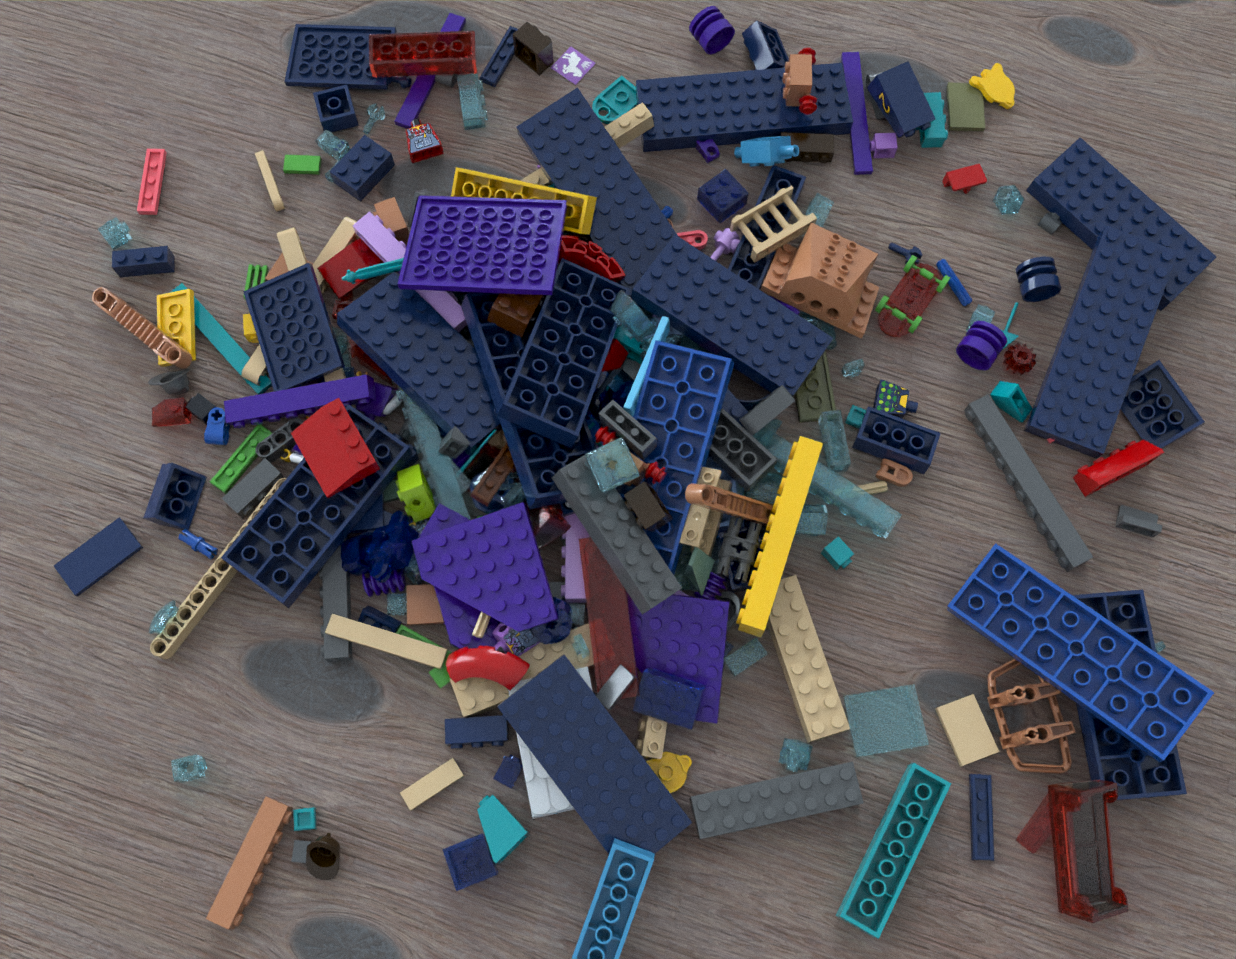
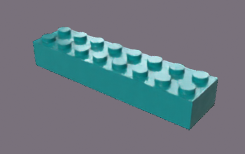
M915 763L907 766L836 913L837 917L871 937L879 939L952 783Z

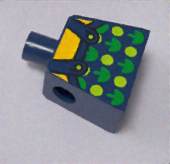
M880 380L876 388L873 408L903 419L906 412L916 413L918 402L908 400V389L885 380Z

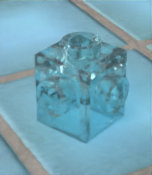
M1015 185L1000 186L993 199V202L1002 214L1018 213L1024 201L1023 196Z
M117 217L98 228L113 250L125 245L132 239L128 233L131 231L124 221L120 223Z
M784 738L779 763L786 765V769L792 772H798V769L807 771L813 746L799 740Z

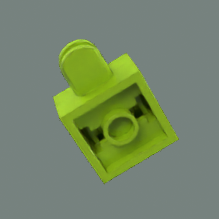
M417 464L398 471V480H396L397 494L400 501H404L406 504L404 507L408 517L412 516L415 523L431 517L436 509L434 497L420 465Z

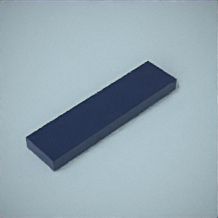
M512 26L508 28L479 77L480 82L496 87L515 55L513 33L518 30L517 28Z
M969 774L971 860L994 861L991 775Z

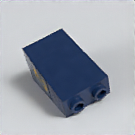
M909 61L878 74L867 87L898 138L903 136L906 138L911 137L919 129L924 131L930 128L931 123L935 120V116Z

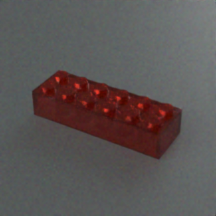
M475 31L369 34V66L372 77L477 73Z

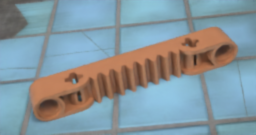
M99 287L93 292L92 301L148 345L166 362L180 369L190 366L192 362L191 354L122 298L103 287Z
M691 483L685 491L686 500L690 504L755 522L762 526H767L770 515L775 514L771 512L773 505L712 485Z

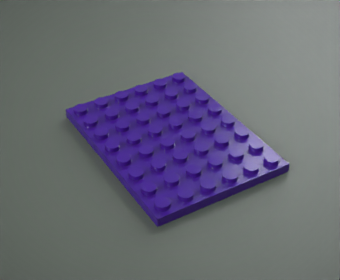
M419 196L397 285L399 289L553 295L567 211V200Z

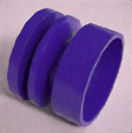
M710 6L700 11L689 26L690 33L699 42L704 51L710 55L724 49L735 34L733 26L725 19L716 6Z
M976 321L957 346L956 353L970 367L983 371L989 370L997 355L1000 354L1007 344V338L995 325L985 321Z

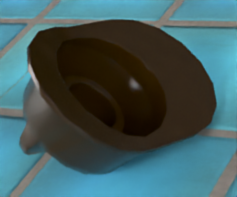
M328 832L326 836H320L314 842H311L306 850L307 870L312 876L320 880L333 879L339 870L340 844Z

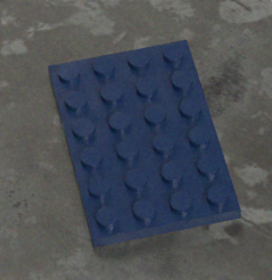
M296 24L284 81L286 86L335 88L347 85L348 88L387 90L397 35L396 27Z
M306 263L243 291L274 392L299 387L345 367L311 263Z

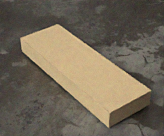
M452 758L400 792L410 811H412L462 778L464 774L454 758Z

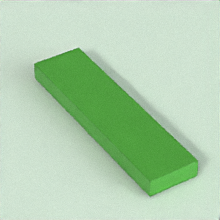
M257 425L212 478L210 483L227 494L258 457L256 446L271 435L272 432L262 425Z

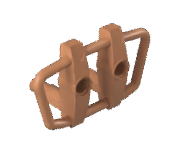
M1012 659L990 671L987 677L989 693L987 699L990 709H994L1002 737H999L1002 749H1006L1007 755L1014 767L1022 772L1060 774L1067 772L1072 764L1067 736L1076 733L1073 721L1064 722L1056 698V695L1062 692L1038 676L1040 684H1027L1023 687L1016 686L1013 689L997 694L996 678L1021 665V663L1016 659ZM1024 690H1026V691L1029 692V694H1030V699H1029V700L1025 698L1026 692L1023 693ZM1048 698L1056 723L1037 725L1016 733H1009L1002 708L1028 705L1032 702ZM1038 730L1043 735L1042 740L1038 739L1039 734H1036ZM1059 738L1063 764L1022 763L1014 748L1040 745Z

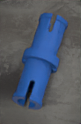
M187 529L182 531L184 535L179 534L178 539L188 544L195 552L199 551L209 559L215 557L212 553L216 555L218 549L205 542L204 538L195 536Z

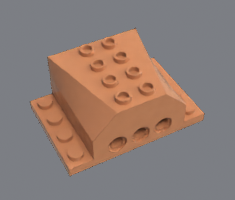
M811 222L798 248L785 244L776 250L760 290L769 296L862 338L879 290L878 286L866 280L879 254Z

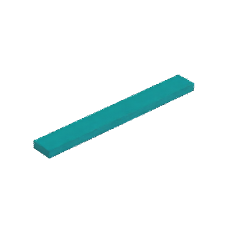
M181 283L171 292L185 290L187 288L183 283ZM194 296L195 326L242 377V370L250 357ZM260 375L258 380L260 381V386L243 378L258 395L263 394L272 386L271 380L266 375Z

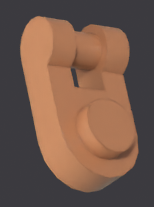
M882 459L881 469L875 475L880 480L888 481L900 487L909 485L913 478L909 468L889 459ZM888 469L894 470L893 475L887 473Z

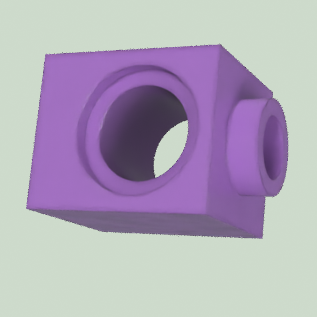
M875 133L873 140L870 141V151H872L873 158H894L898 148L896 133Z

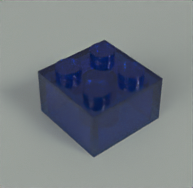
M724 169L698 188L697 200L719 223H722L747 204L749 193L727 169Z
M483 833L442 849L456 891H461L499 875L485 834Z

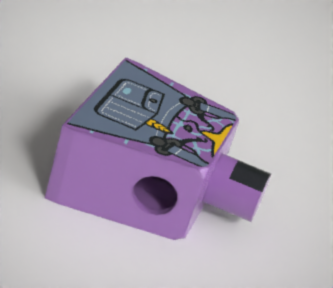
M501 622L493 631V636L498 642L493 646L495 650L505 654L510 652L518 657L541 642L533 628L518 632Z

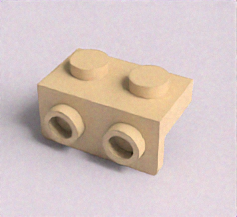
M648 714L642 716V719L639 720L638 731H640L634 747L643 758H662L667 718Z

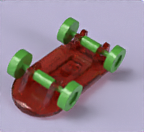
M912 255L903 269L906 272L890 297L884 295L875 309L879 313L878 325L881 331L890 337H901L909 332L913 334L923 319L921 315L936 293L943 291L951 277L945 275L942 279L939 271L933 266L924 263L915 264L917 257Z

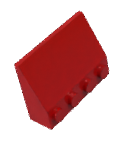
M340 398L322 406L291 432L327 498L380 470Z

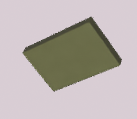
M948 82L949 130L984 131L985 116L982 92L972 87L969 83Z

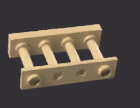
M792 185L786 189L782 188L776 195L744 214L736 215L731 221L730 231L734 232L740 229L753 246L751 258L754 262L807 232L811 222L816 223L817 217L814 213L808 216L803 215L791 200ZM784 202L798 221L793 225L788 224L776 206ZM770 211L783 230L778 234L774 233L761 217L762 214ZM755 220L768 239L764 242H759L746 224Z
M702 467L697 484L712 485L730 491L732 486L731 481L720 479L721 470ZM691 504L679 543L691 546V552H693L694 547H697L711 557L723 513Z

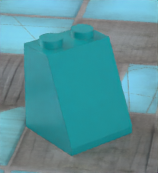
M487 795L479 802L480 807L477 811L492 859L496 864H500L530 833L497 797Z

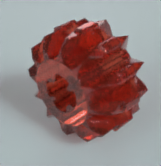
M1017 343L1015 346H1010L1008 351L1004 353L1003 357L1005 359L1003 364H1007V370L1012 369L1013 374H1016L1018 371L1022 375L1032 370V367L1036 364L1034 359L1037 354L1031 353L1033 348L1028 349L1027 343L1023 346Z

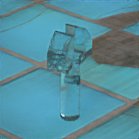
M376 103L367 108L366 111L370 117L363 128L365 134H369L376 120H384L385 112L383 106L375 114L374 112L378 108Z

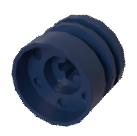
M1046 256L1032 258L1022 262L1015 269L1018 283L1021 284L1020 291L1024 301L1039 302L1060 293L1061 285L1059 277L1056 275L1057 269L1053 258Z

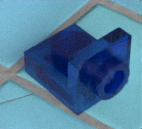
M511 754L509 757L504 755L503 761L493 779L512 789L523 769V766L520 764L521 760Z

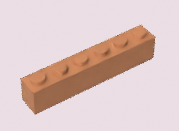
M265 796L206 920L228 930L235 929L236 926L240 925L244 917L242 912L245 906H248L253 899L254 894L252 892L255 885H259L264 875L262 871L273 857L272 850L275 844H278L282 839L283 832L281 831L284 825L288 824L292 818L293 813L291 811L293 807Z

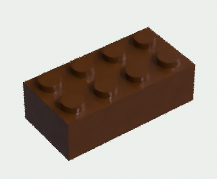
M499 293L491 307L487 321L523 337L544 295Z

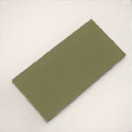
M826 351L795 394L799 423L837 419Z

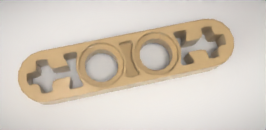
M264 150L256 152L255 155L276 212L283 210L285 207Z

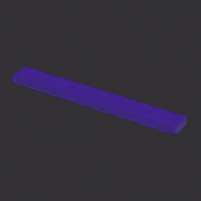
M449 13L394 121L395 125L406 129L412 128L411 121L417 119L436 82L435 75L452 40H457L466 22L465 17Z
M842 52L841 60L853 118L850 140L854 175L872 174L873 167L859 52Z

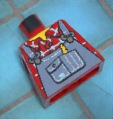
M419 119L412 120V128L406 130L411 162L416 163L444 154L441 141L430 123L422 124Z

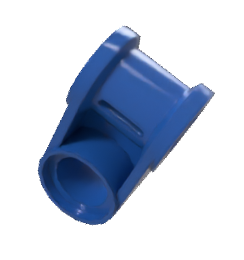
M215 407L208 414L204 440L206 444L227 445L230 424L226 423L225 411L222 408Z

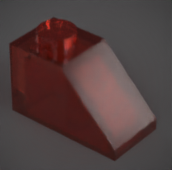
M185 398L164 399L153 407L152 426L160 427L191 423V413L185 407L188 404Z

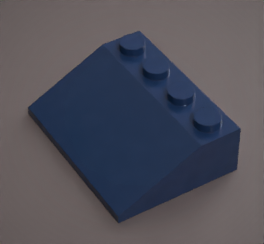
M1160 360L1132 377L1121 410L1142 440L1144 439L1162 449L1205 424V421Z

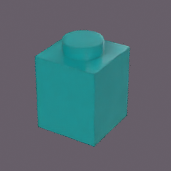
M839 536L821 552L836 570L840 567L846 568L852 562L851 558L854 555Z

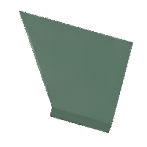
M694 547L684 575L689 578L702 596L715 560L701 549Z

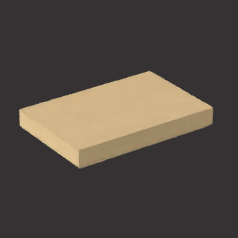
M974 694L935 708L960 767L999 752Z

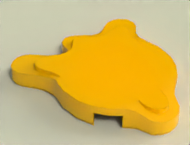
M995 63L991 70L984 69L981 72V77L972 76L970 78L969 84L979 89L990 103H1000L999 106L1005 109H1011L1014 106L1015 88L1012 81L1004 74L1001 64Z
M663 752L661 759L651 758L646 761L669 793H674L683 786L688 769L692 764L689 756H680L670 752Z

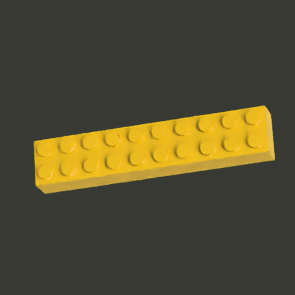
M800 436L798 442L794 441L783 473L784 477H782L777 492L780 496H776L771 511L775 514L770 515L766 530L769 533L765 532L760 545V549H763V552L759 551L754 564L757 571H752L748 586H751V590L747 589L744 595L742 605H745V609L741 608L737 617L736 624H739V631L760 638L765 631L823 445L821 442Z

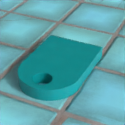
M621 75L601 92L592 104V109L599 120L604 124H610L637 106L636 87ZM605 110L608 114L601 116L599 112Z

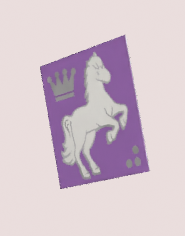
M570 46L551 66V69L576 85L596 63Z

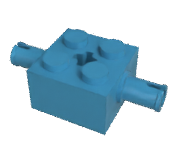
M791 136L760 137L741 141V147H736L734 154L736 158H742V163H749V166H760V164L773 166L785 163V159L792 158V156H798L799 147L798 145H791Z

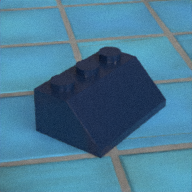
M756 20L742 32L744 44L749 50V57L754 62L755 70L785 68V62H789V58L777 30Z
M175 463L162 464L143 519L159 525L181 530L187 529L189 531L207 477Z

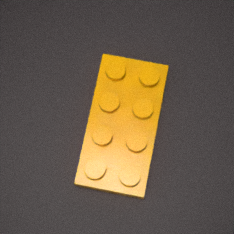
M185 289L157 295V327L187 350L192 356V361H196L194 291ZM158 355L159 366L166 367L172 365Z

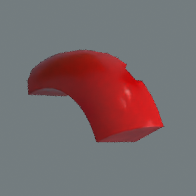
M562 235L558 264L564 258L616 283L626 276L613 257L609 258L602 252L603 248L591 241L587 243L579 240L577 236Z
M479 645L478 648L469 649L468 646L460 648L449 654L446 661L447 672L455 683L466 678H485L503 685L508 690H511L518 684L530 667V664L510 652L505 654L496 651L495 647Z

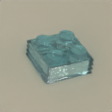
M623 438L616 439L585 454L596 482L603 493L640 476ZM612 460L614 462H617V464H615V469L613 470L610 467H607L610 465L609 462Z

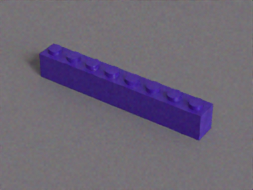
M366 374L224 401L225 420L227 424L232 425L234 428H244L246 424L261 425L263 421L277 422L280 421V418L284 417L293 419L301 414L313 415L322 406L337 398H340L345 408L348 404L350 406L355 404L360 406L369 405L370 402L376 401L374 378Z

